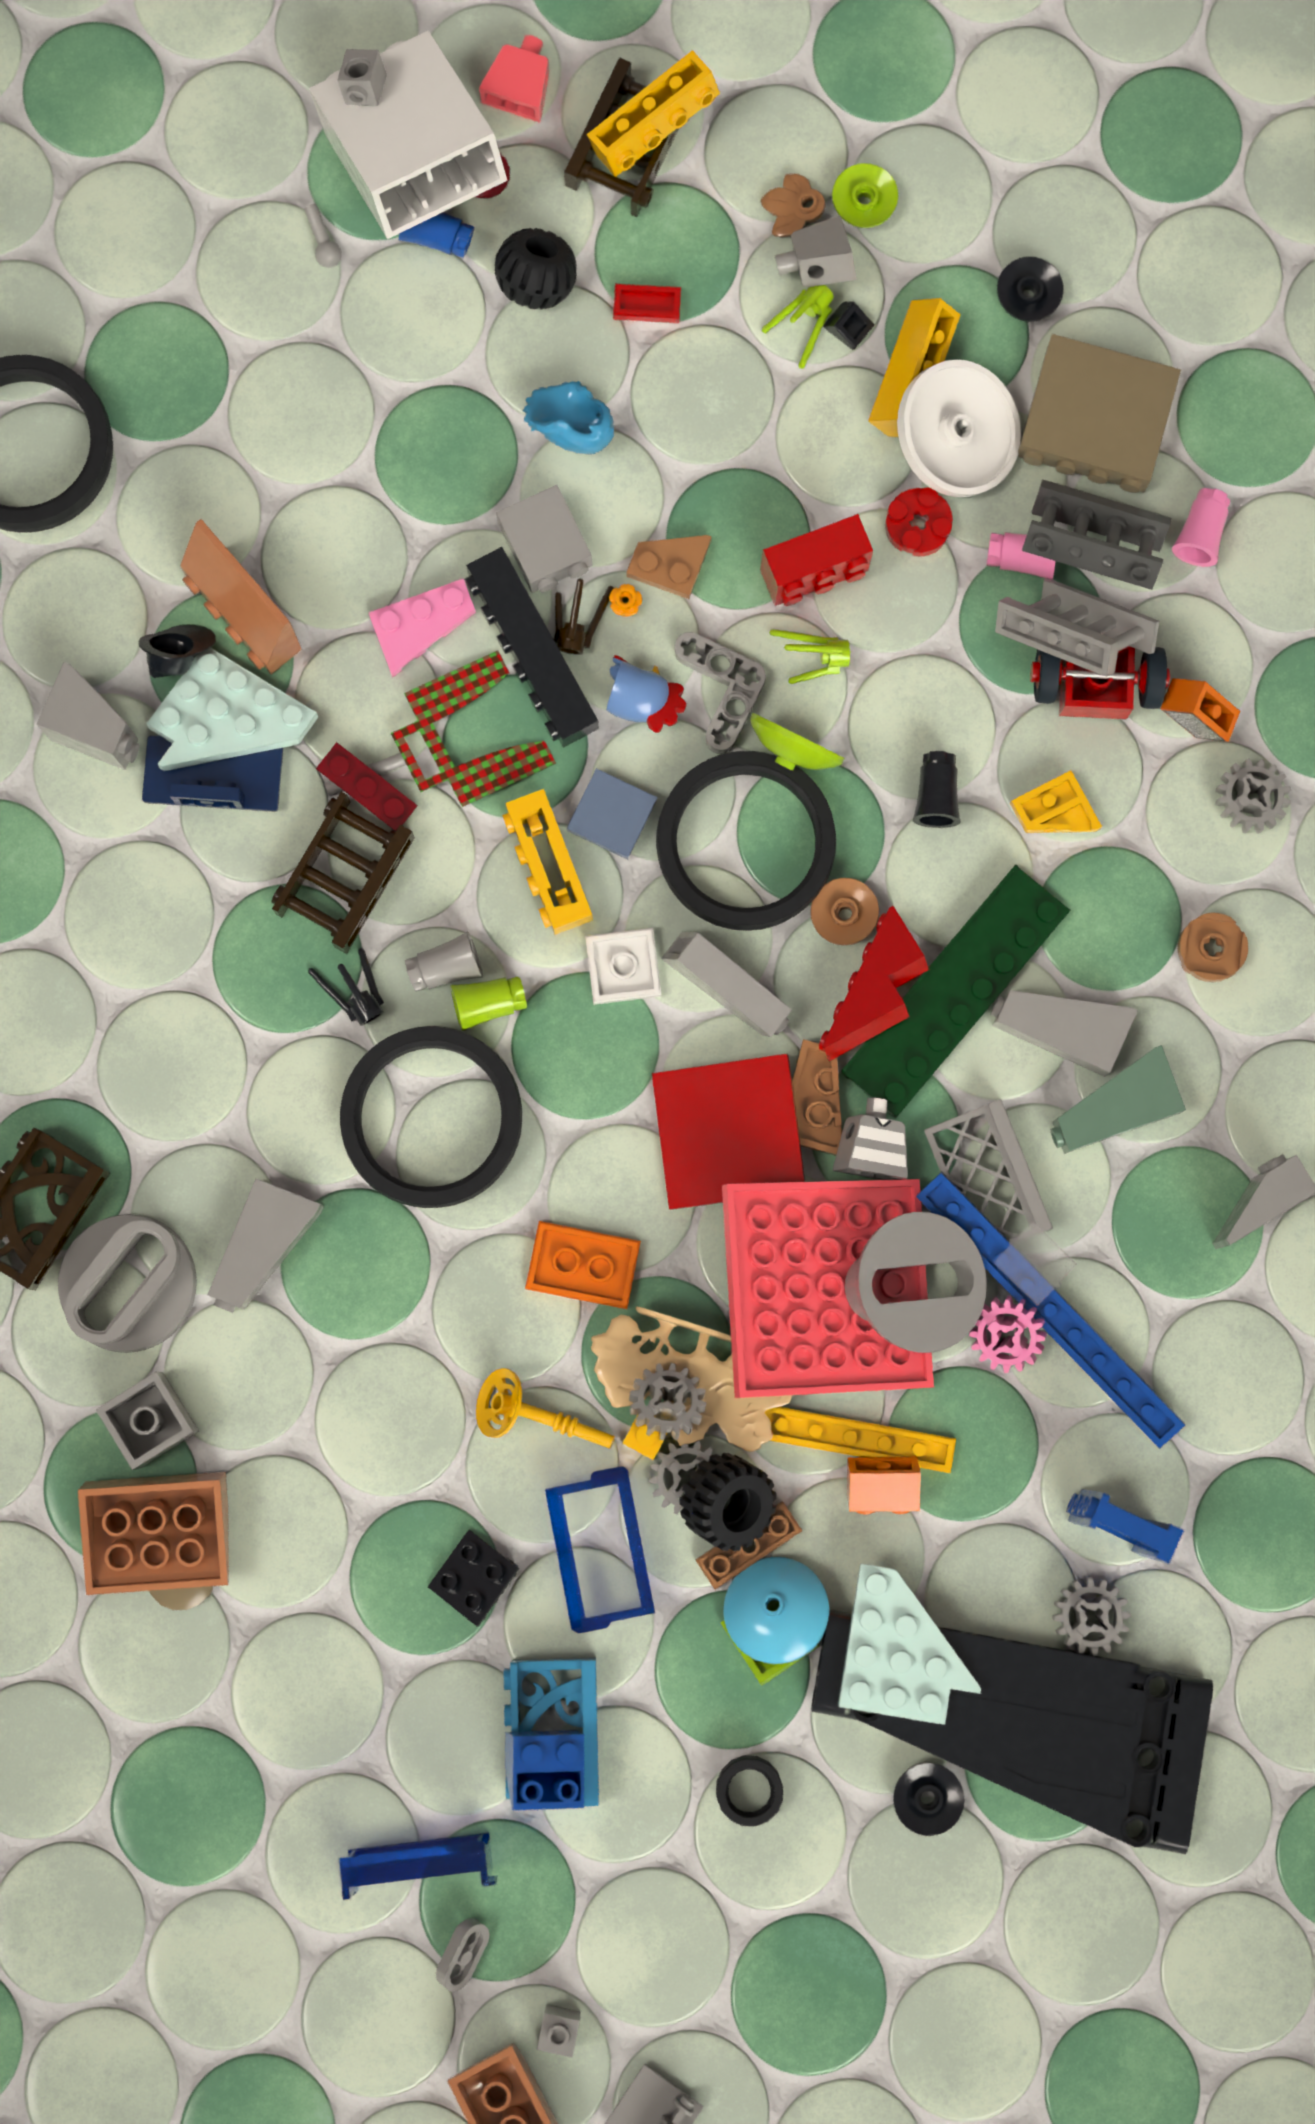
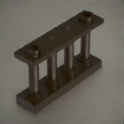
M619 57L564 171L565 186L575 191L578 190L582 181L587 182L591 180L632 198L631 215L637 217L641 208H647L654 192V189L651 188L679 129L674 130L662 140L660 145L656 147L652 157L644 154L635 162L634 165L645 169L638 186L593 167L594 163L591 161L595 152L587 134L621 107L619 103L623 95L628 96L631 94L635 96L647 87L634 81L635 78L631 76V62Z
M340 792L337 799L331 798L323 812L326 818L287 884L278 887L271 902L274 904L272 910L281 918L289 908L330 931L331 936L334 937L332 940L333 946L347 954L415 837L410 829L401 824L396 832L391 830L389 833L348 810L347 807L350 804V800L347 794ZM342 821L383 844L382 848L385 851L380 860H373L372 862L331 839L330 836L338 822ZM324 850L364 872L368 880L362 891L360 889L354 891L313 868L312 866L321 851ZM307 879L348 902V907L351 909L345 920L342 918L337 920L297 898L295 895L304 880Z

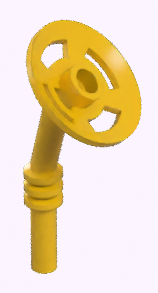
M500 1368L493 1371L480 1389L476 1404V1420L480 1431L487 1437L499 1438L505 1435L512 1428L519 1415L551 1426L554 1432L560 1430L562 1435L567 1432V1436L570 1438L574 1435L608 1449H611L614 1443V1435L579 1423L576 1417L572 1420L571 1415L567 1414L564 1417L563 1412L556 1414L522 1402L521 1382L517 1374L510 1369ZM505 1379H511L515 1386L506 1383ZM496 1387L498 1392L493 1396L491 1400V1408H488L490 1397L492 1395L493 1390ZM508 1390L512 1392V1395H508ZM498 1415H504L503 1420H501ZM490 1421H493L497 1425H501V1428L496 1430L495 1428H493Z

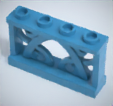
M596 1658L511 1660L510 1668H504V1690H511V1704L504 1705L505 1726H511V1732L531 1731L540 1716L554 1704L558 1715L563 1721L571 1726L583 1728L584 1807L599 1806ZM581 1669L582 1677L570 1680L557 1686L555 1678L550 1671ZM529 1673H540L547 1679L551 1691L544 1695L543 1688L533 1682L536 1692L528 1696L523 1692L522 1681ZM566 1697L567 1706L569 1702L576 1701L579 1704V1711L574 1715L567 1714L560 1699ZM520 1702L525 1706L532 1707L521 1724ZM506 1777V1799H510Z

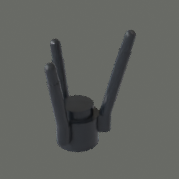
M363 948L358 950V954L371 995H369L367 990L360 992L343 964L338 965L343 979L354 995L349 1000L352 1006L313 968H310L308 973L347 1013L351 1022L357 1020L360 1026H363L384 1013L381 1008L384 1001L378 992Z

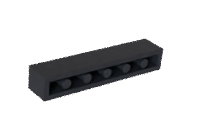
M503 547L467 564L468 577L464 578L473 597L478 594L481 597L484 606L480 607L487 623L489 625L495 623L500 634L496 638L505 654L511 652L516 663L512 667L521 683L527 681L532 692L528 696L537 712L543 710L548 722L544 723L551 739L553 741L559 739L564 748L598 730L599 722Z

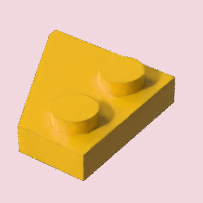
M1071 770L1010 802L1025 833L1097 832L1102 828Z

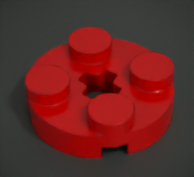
M930 487L906 490L896 496L888 507L885 521L887 537L892 545L901 552L904 550L917 557L931 555L943 547L951 533L952 511L946 500ZM914 515L927 519L924 524L925 529L920 530L918 526H911L910 522L913 521Z

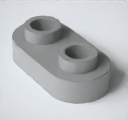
M469 1918L456 1927L436 1970L437 1981L449 1991H458L470 1981L489 1941V1930L484 1924L475 1918Z

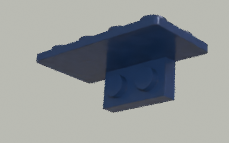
M148 736L142 801L144 803L267 812L278 811L283 748L163 771L159 768L158 763L173 743L161 736Z

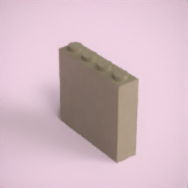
M1052 334L1041 366L1017 457L1023 458V461L1030 465L1041 466L1045 464L1055 467L1056 471L1062 474L1073 475L1077 473L1088 476V479L1094 483L1105 484L1109 482L1120 485V488L1127 492H1145L1152 478L1181 369Z

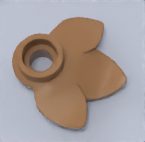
M786 174L783 181L784 188H774L768 191L760 201L769 213L777 216L772 229V234L775 237H789L793 232L803 229L807 222L811 223L819 220L824 213L826 203L823 195L819 191L811 189L808 179L800 174ZM813 201L812 206L809 208L803 207L806 202Z

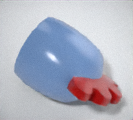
M615 655L613 662L616 665L612 666L609 670L610 676L615 682L606 711L627 721L647 722L648 728L655 733L661 732L663 724L667 726L675 725L678 719L677 713H683L687 706L686 701L681 698L684 687L681 684L667 682L666 679L660 676L657 666H654L652 671H646L631 665L622 657Z

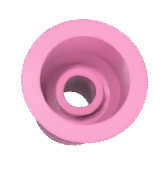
M1200 489L1196 500L1192 503L1184 527L1172 547V552L1177 558L1200 567H1210L1217 564L1220 541L1229 513L1230 499L1225 492L1218 489Z
M1005 532L1003 535L991 533L987 566H1000V570L1016 571L1053 580L1056 561L1022 551L1027 534Z

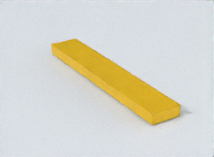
M784 1407L771 1408L765 1411L766 1416L771 1422L773 1437L770 1441L857 1457H917L920 1468L951 1473L956 1443L955 1438Z

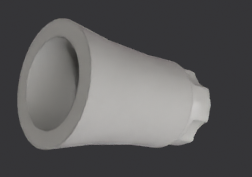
M468 931L449 942L418 953L417 957L405 960L407 973L415 991H420L427 987L432 989L460 980L483 977L481 963Z

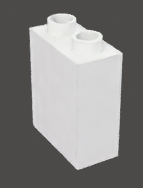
M429 31L407 41L396 42L380 53L387 75L378 106L346 105L337 81L340 70L332 73L325 81L309 88L327 139L387 239L507 181L494 132Z

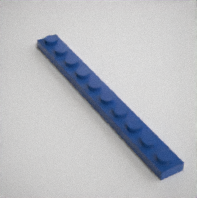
M942 1171L916 1195L931 1213L948 1218L970 1236L979 1250L985 1269L1018 1303L1021 1299H1024V1308L1027 1311L1033 1307L1037 1308L1033 1316L1034 1319H1044L1045 1322L1042 1328L1159 1449L1185 1426V1422Z

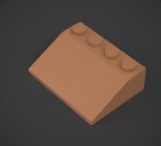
M200 519L196 522L180 564L185 574L182 581L194 595L198 592L203 595L207 600L203 605L215 620L222 617L228 624L225 631L237 645L243 642L250 652L246 655L256 668L260 670L265 667L270 674H273L302 650L290 621L204 521Z
M226 1472L87 1481L78 1489L86 1595L223 1586L229 1584Z

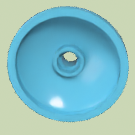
M769 1557L758 1560L739 1573L727 1590L724 1600V1621L727 1631L736 1646L746 1655L757 1661L768 1664H784L798 1660L817 1646L827 1628L829 1600L825 1588L811 1569L796 1560L784 1557ZM771 1600H777L780 1603L776 1611H769L767 1609V1605Z

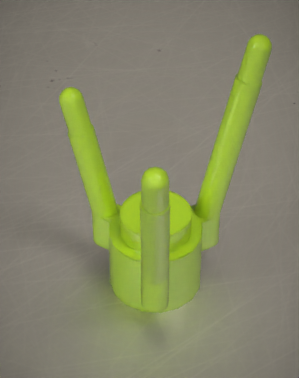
M826 285L812 286L807 290H802L795 300L762 327V332L767 333L799 305L800 307L790 317L791 323H795L804 313L810 317L819 315L798 364L800 369L805 367L824 322L832 312L829 304L834 299L833 293Z
M771 629L769 632L772 636L821 644H786L784 646L786 651L820 653L821 664H827V667L790 677L788 679L790 684L827 674H840V667L849 666V640H838V637H821Z

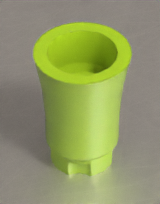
M519 976L507 980L506 977L472 984L450 985L452 1000L461 1031L527 1008L524 989Z

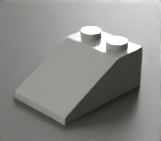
M1284 1154L1258 1167L1261 1174L1250 1181L1212 1244L1215 1249L1235 1243L1315 1194V1184L1297 1155L1286 1159Z

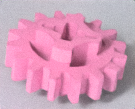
M1007 1296L1004 1304H1001L997 1297L993 1298L991 1308L984 1304L982 1313L975 1324L977 1327H974L969 1332L970 1337L977 1338L971 1346L972 1350L981 1349L982 1354L979 1360L981 1362L988 1358L992 1360L990 1367L992 1370L998 1364L1003 1365L1004 1373H1008L1012 1365H1015L1019 1372L1023 1371L1024 1361L1033 1365L1037 1359L1034 1353L1041 1354L1044 1346L1039 1342L1045 1341L1047 1333L1038 1329L1043 1326L1045 1321L1044 1319H1034L1033 1316L1037 1308L1033 1307L1027 1311L1024 1308V1299H1021L1018 1305L1013 1304L1011 1296ZM1004 1314H1012L1015 1316H1005ZM986 1324L988 1325L987 1329L991 1332V1341L989 1342L986 1337ZM1027 1326L1030 1331V1344L1027 1343L1028 1339L1024 1336V1330ZM1017 1327L1013 1337H1004L999 1341L1003 1332L1007 1333ZM1000 1352L1011 1353L1012 1355H1005Z

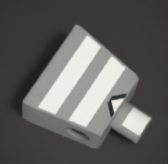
M868 1098L866 1115H857L846 1119L833 1171L879 1180H901L907 1178L905 1125L900 1121L886 1119L887 1100Z

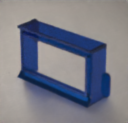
M623 1466L595 1471L591 1474V1480L545 1489L571 1631L574 1630L576 1633L605 1629L613 1621L655 1614L629 1473ZM618 1484L641 1607L586 1617L562 1495Z
M489 1833L348 1850V1857L339 1858L343 1900L351 1899L358 1892V1886L478 1871H480L482 1886L496 1885L498 1881L497 1876H491L493 1864Z

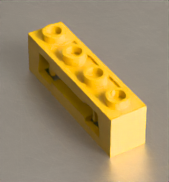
M544 789L505 803L508 813L502 815L508 833L515 832L520 844L514 846L520 864H528L532 876L526 879L533 897L540 895L544 907L538 910L545 928L552 926L553 932L556 935L593 921L592 912ZM541 815H543L548 828L545 831L547 841L565 885V888L555 891V897L559 904L558 907H554L549 895L552 894L551 886L532 837L544 833L543 826L539 820ZM528 823L532 837H527L523 827L524 824ZM571 887L576 900L575 903H571L566 888Z

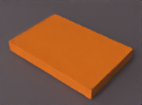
M539 1221L525 1289L627 1310L641 1241Z

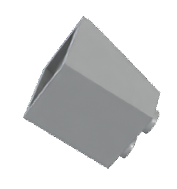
M63 662L38 719L37 726L52 742L126 770L128 763H133L139 751L138 738L127 723L70 664Z

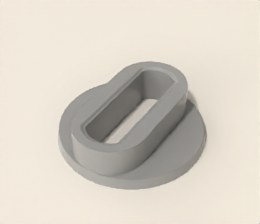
M929 1212L906 1213L882 1225L869 1238L861 1252L860 1258L851 1265L845 1279L847 1301L858 1316L867 1320L873 1329L891 1344L905 1350L920 1353H932L947 1349L967 1336L982 1313L987 1289L984 1263L978 1248L970 1236L948 1218ZM949 1263L955 1270L958 1280L957 1290L953 1297L881 1304L876 1299L872 1290L874 1273L876 1270Z
M134 1214L108 1217L85 1229L72 1242L64 1255L58 1277L59 1299L71 1330L80 1338L100 1348L122 1353L147 1350L171 1337L182 1326L189 1315L194 1303L197 1286L193 1258L178 1234L156 1219ZM144 1235H154L162 1243L164 1255L107 1328L103 1331L94 1329L85 1317V1309Z

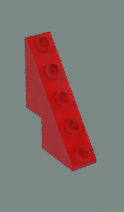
M894 906L889 907L887 913L881 914L876 927L877 934L873 942H868L863 951V963L859 971L853 972L848 983L849 992L845 1000L840 1001L835 1008L832 1027L830 1031H825L820 1039L819 1050L825 1052L829 1062L908 1018L909 1014L906 1005L896 988L929 970L924 954Z

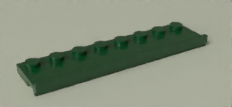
M1015 864L928 967L929 970L922 974L902 998L909 1017L867 1040L841 1070L843 1075L860 1087L870 1098L887 1100V1112L896 1119L1071 910Z

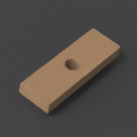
M783 1501L776 1505L775 1514H771L769 1518L772 1522L769 1527L765 1526L760 1539H753L755 1541V1549L753 1551L746 1552L742 1546L738 1551H732L731 1549L724 1551L718 1547H713L695 1559L714 1589H717L802 1531Z

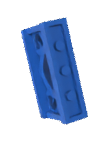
M1082 1489L1079 1494L1074 1493L1066 1509V1512L1070 1514L1069 1522L1093 1529L1098 1527L1134 1544L1132 1552L1145 1558L1170 1564L1184 1532L1183 1529L1168 1523L1144 1520L1108 1503L1110 1495L1104 1492Z

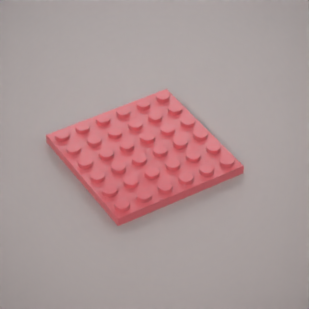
M920 1179L722 1185L735 1398L934 1387L932 1353L905 1350L886 1341L873 1329L867 1320H864L852 1310L845 1294L847 1272L851 1265L860 1258L865 1244L873 1233L897 1216L912 1212H922L921 1201L916 1197L920 1192ZM926 1265L876 1270L872 1279V1290L876 1299L881 1304L928 1299Z

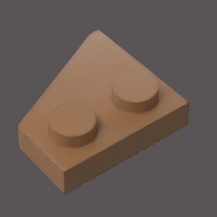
M703 535L638 542L626 577L690 599L712 537Z

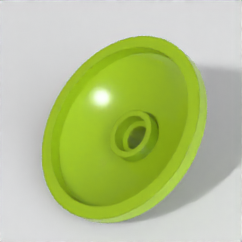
M752 713L750 717L751 725L760 742L769 751L777 755L775 762L792 771L796 765L813 770L834 768L842 765L845 759L755 713Z

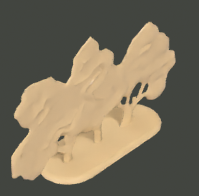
M636 1306L638 1313L657 1319L660 1327L656 1330L642 1333L638 1328L637 1322L630 1316L619 1315L611 1320L606 1333L592 1336L591 1350L598 1357L594 1371L597 1374L598 1381L605 1386V1394L611 1405L615 1408L633 1404V1402L629 1401L630 1391L635 1390L633 1388L634 1380L636 1378L643 1380V1371L645 1369L654 1374L657 1364H661L665 1371L669 1370L671 1363H674L676 1372L680 1373L686 1367L689 1369L688 1379L693 1377L699 1378V1384L696 1389H705V1396L702 1401L706 1402L705 1412L700 1413L702 1419L699 1425L692 1423L691 1434L688 1435L683 1430H680L679 1439L677 1440L680 1446L702 1440L709 1427L717 1423L726 1435L728 1443H732L748 1452L760 1449L761 1444L767 1443L773 1437L771 1422L766 1416L765 1411L789 1404L792 1395L735 1398L732 1355L725 1362L719 1361L706 1348L710 1336L731 1343V1335ZM679 1326L700 1333L695 1351L690 1354H683L673 1349L668 1337L674 1327ZM635 1335L642 1336L641 1340L636 1344L632 1342V1338ZM656 1338L660 1339L656 1349L652 1352L644 1354L640 1351V1347L649 1339L653 1343H655ZM664 1344L668 1347L669 1353L667 1355L661 1351ZM649 1391L646 1392L644 1400L650 1395ZM689 1397L686 1399V1402L684 1403V1405L686 1406V1412H688L691 1407Z

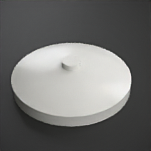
M966 360L940 362L918 374L905 390L900 402L897 428L902 452L913 472L933 490L953 497H970L997 486L1011 471L1017 459L1020 446V419L1010 392L1001 380L985 367Z

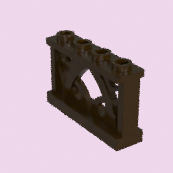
M34 1127L31 1132L26 1131L18 1141L16 1148L19 1151L12 1162L8 1160L0 1169V1206L2 1218H0V1240L6 1237L9 1240V1243L0 1249V1258L14 1249L19 1258L26 1264V1268L23 1272H20L0 1259V1271L25 1288L36 1291L110 1173ZM48 1148L53 1151L56 1157L54 1173H48L49 1164L44 1157L43 1164L40 1167L33 1166L32 1157L37 1150ZM65 1156L88 1170L83 1178L62 1174ZM23 1171L29 1176L18 1180ZM49 1186L47 1190V1203L50 1211L57 1218L53 1225L33 1223L19 1231L15 1215V1196L34 1188ZM57 1186H62L58 1195L62 1193L68 1194L69 1200L64 1205H58L55 1201ZM38 1230L43 1234V1240L39 1245L33 1243V1237H30L26 1243L24 1241V1238L31 1232Z

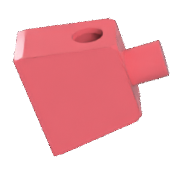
M526 35L520 48L509 44L502 47L479 87L482 104L540 123L549 78V60L545 56L539 55L543 45L539 38Z

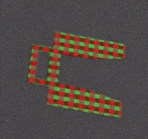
M498 650L404 693L418 721L392 732L391 735L420 792L448 780L461 806L464 807L556 764L545 741L526 743L502 749L457 767L454 766L433 723L471 703L509 674ZM417 731H420L441 772L428 779L424 778L404 738Z

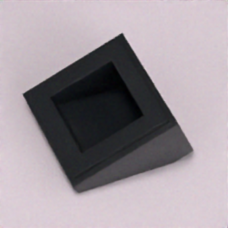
M854 301L842 302L823 326L846 346L855 350L873 328L874 323Z

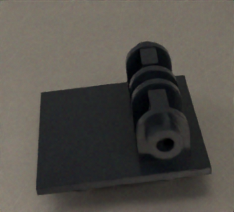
M468 1529L428 1588L475 1626L479 1627L493 1605L498 1602V1598L505 1592L504 1590L510 1581L517 1575L519 1568L516 1563L509 1558H505Z

